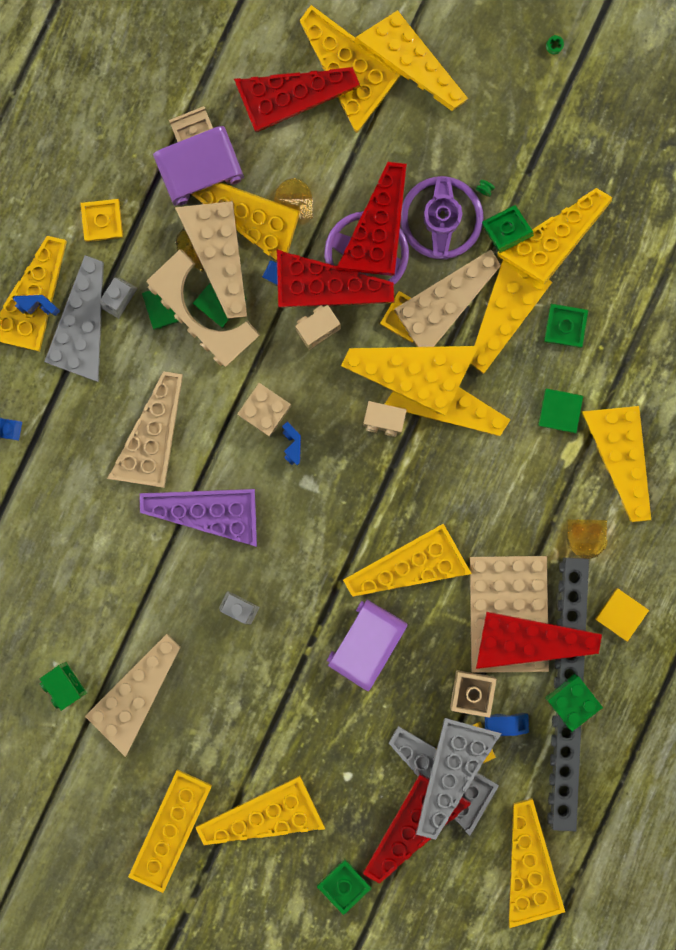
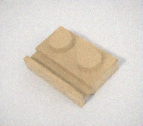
M204 106L169 120L177 142L213 129Z

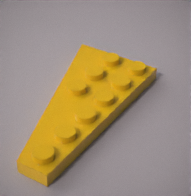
M398 10L355 37L354 42L364 45L369 49L368 52L378 55L384 60L385 64L403 77L418 84L417 87L430 92L434 99L451 111L467 101V96Z
M221 182L191 194L203 204L233 201L236 230L253 244L258 245L264 250V253L273 257L276 261L277 249L286 253L289 252L301 211Z
M595 188L571 207H566L557 216H552L532 229L533 237L501 253L498 251L497 256L545 285L612 202V197Z
M46 236L33 261L24 271L23 277L18 281L0 311V343L40 352L49 315L39 307L32 314L28 312L23 314L15 307L17 303L13 298L15 296L43 295L50 302L53 301L67 244L66 240Z
M502 260L474 344L477 350L470 363L473 367L483 374L486 372L552 284V281L548 280L543 285L507 261Z
M460 387L445 416L394 391L385 403V405L407 409L406 413L496 436H501L510 422L509 418Z
M639 406L582 411V416L586 420L588 429L595 440L597 449L608 473H610L630 521L651 520Z
M441 524L348 576L343 581L352 597L472 573L445 525Z
M301 776L196 826L203 845L325 829Z
M532 798L513 803L509 928L565 912Z

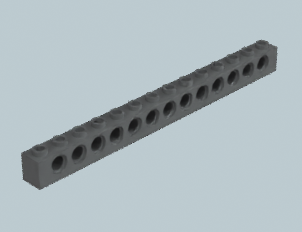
M563 557V561H560L559 565L562 580H559L558 590L561 592V600H558L557 606L558 611H560V619H557V625L586 631L589 559ZM572 572H576L578 575V579L574 583L569 580V575ZM571 591L577 594V598L573 602L568 600V594ZM573 610L576 613V617L573 621H569L567 614ZM577 656L571 659H555V669H558L557 677H554V688H558L568 680L564 677V672L567 669H572L573 675H578L584 681L585 656ZM556 713L552 716V727H555V735L551 736V746L554 747V754L550 755V765L553 766V774L549 775V785H552V793L548 795V804L551 805V812H548L547 823L550 824L552 830L576 832L581 726L573 732L570 730L568 736H562L561 731L567 726ZM563 747H569L567 755L563 756L560 754ZM568 766L567 774L561 775L559 773L560 768ZM565 785L568 787L565 794H559L558 791L561 786ZM566 805V811L562 814L558 813L559 806Z

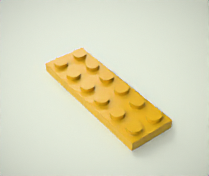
M177 769L131 869L129 878L164 893L210 792L211 784Z

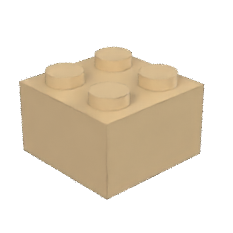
M328 305L317 307L313 310V315L310 317L304 316L297 321L296 331L309 350L341 329L340 322Z
M258 383L237 415L271 437L291 408V404L261 383Z
M368 401L363 427H367L366 431L377 433L378 430L385 431L387 436L396 437L397 434L400 435L402 432L407 409Z
M456 670L450 704L451 711L490 718L497 679L493 676Z

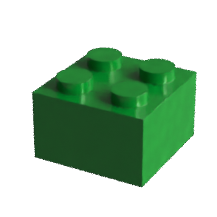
M67 662L58 665L39 678L41 681L40 686L46 693L49 692L52 697V704L61 711L87 694Z
M576 674L545 697L550 706L572 732L603 708Z

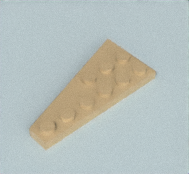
M233 201L175 207L227 319L247 317Z
M492 250L482 254L394 309L416 347H434L501 265Z
M163 371L107 479L165 488L183 374Z
M168 634L85 716L125 757L181 648Z

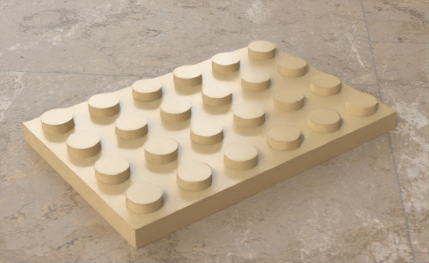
M547 556L469 557L470 572L472 573L470 574L471 672H549V660L476 669L486 611L548 623Z

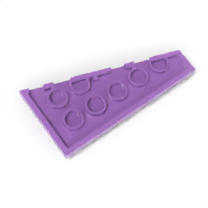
M255 489L139 494L140 513L257 547Z

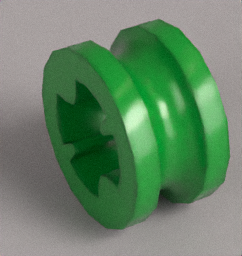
M558 35L551 36L546 43V50L550 54H558L564 47V41ZM557 41L559 43L557 46H560V48L556 47L553 49L550 42L554 43Z
M481 179L479 181L480 185L476 187V190L490 197L491 191H494L495 186Z

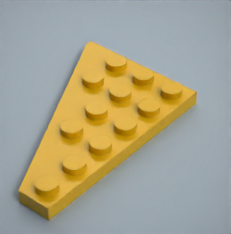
M311 5L301 17L300 24L324 71L353 67L361 86L338 96L354 131L358 133L401 77V74L385 64L384 60L378 55L368 52L369 49L364 45L354 42V36Z
M477 347L349 348L341 367L445 416Z

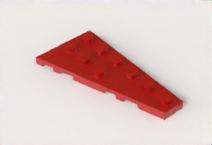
M353 67L330 69L329 71L298 72L270 75L268 77L257 76L248 79H234L256 133L361 87Z
M387 162L336 270L395 276L407 164Z
M277 249L279 308L395 303L394 282L367 276L359 272L336 270L337 266Z
M486 611L476 669L599 654L602 634Z
M421 773L363 871L365 876L379 884L431 839L416 835L430 779ZM461 797L445 825L470 806L471 802Z

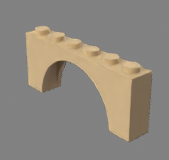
M179 250L146 281L149 284L148 289L154 295L158 294L162 298L161 303L168 310L171 308L176 313L174 317L181 324L184 322L189 327L187 331L194 338L197 336L202 341L200 345L207 352L211 351L215 355L213 359L220 366L224 365L226 367L254 342L260 334L248 321L232 330L217 331L204 327L191 316L184 301L183 290L186 277L195 263L183 250Z

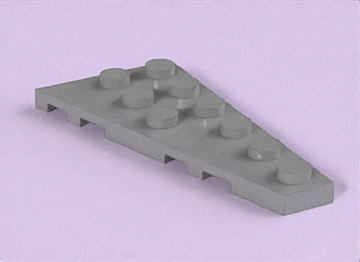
M85 255L44 362L99 382L102 321L100 300L102 298L104 263Z
M444 718L416 835L437 839L448 818L502 733Z
M398 726L389 744L417 776L421 773L430 778L437 748ZM478 772L462 796L470 801L471 805L461 811L455 818L469 836L499 786Z

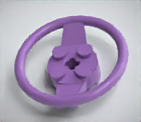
M445 176L432 177L418 183L409 191L402 204L400 223L408 243L416 251L434 259H449L465 253L477 241L483 227V209L476 193L464 182ZM431 185H435L434 195L425 206L423 218L427 230L432 235L433 250L427 249L416 241L408 225V210L412 200L421 190ZM452 186L462 190L472 201L476 213V223L470 238L460 247L448 251L452 233L456 231L462 218V207L453 197ZM441 211H445L448 217L441 219L438 214Z
M364 211L344 217L332 228L325 244V263L334 265L332 248L341 255L344 254L351 237L339 232L349 223L360 220ZM401 228L399 231L401 259L396 258L395 276L388 280L394 282V285L404 274L409 259L407 239ZM359 272L360 274H364V275H367V276L370 275V273H361V272Z

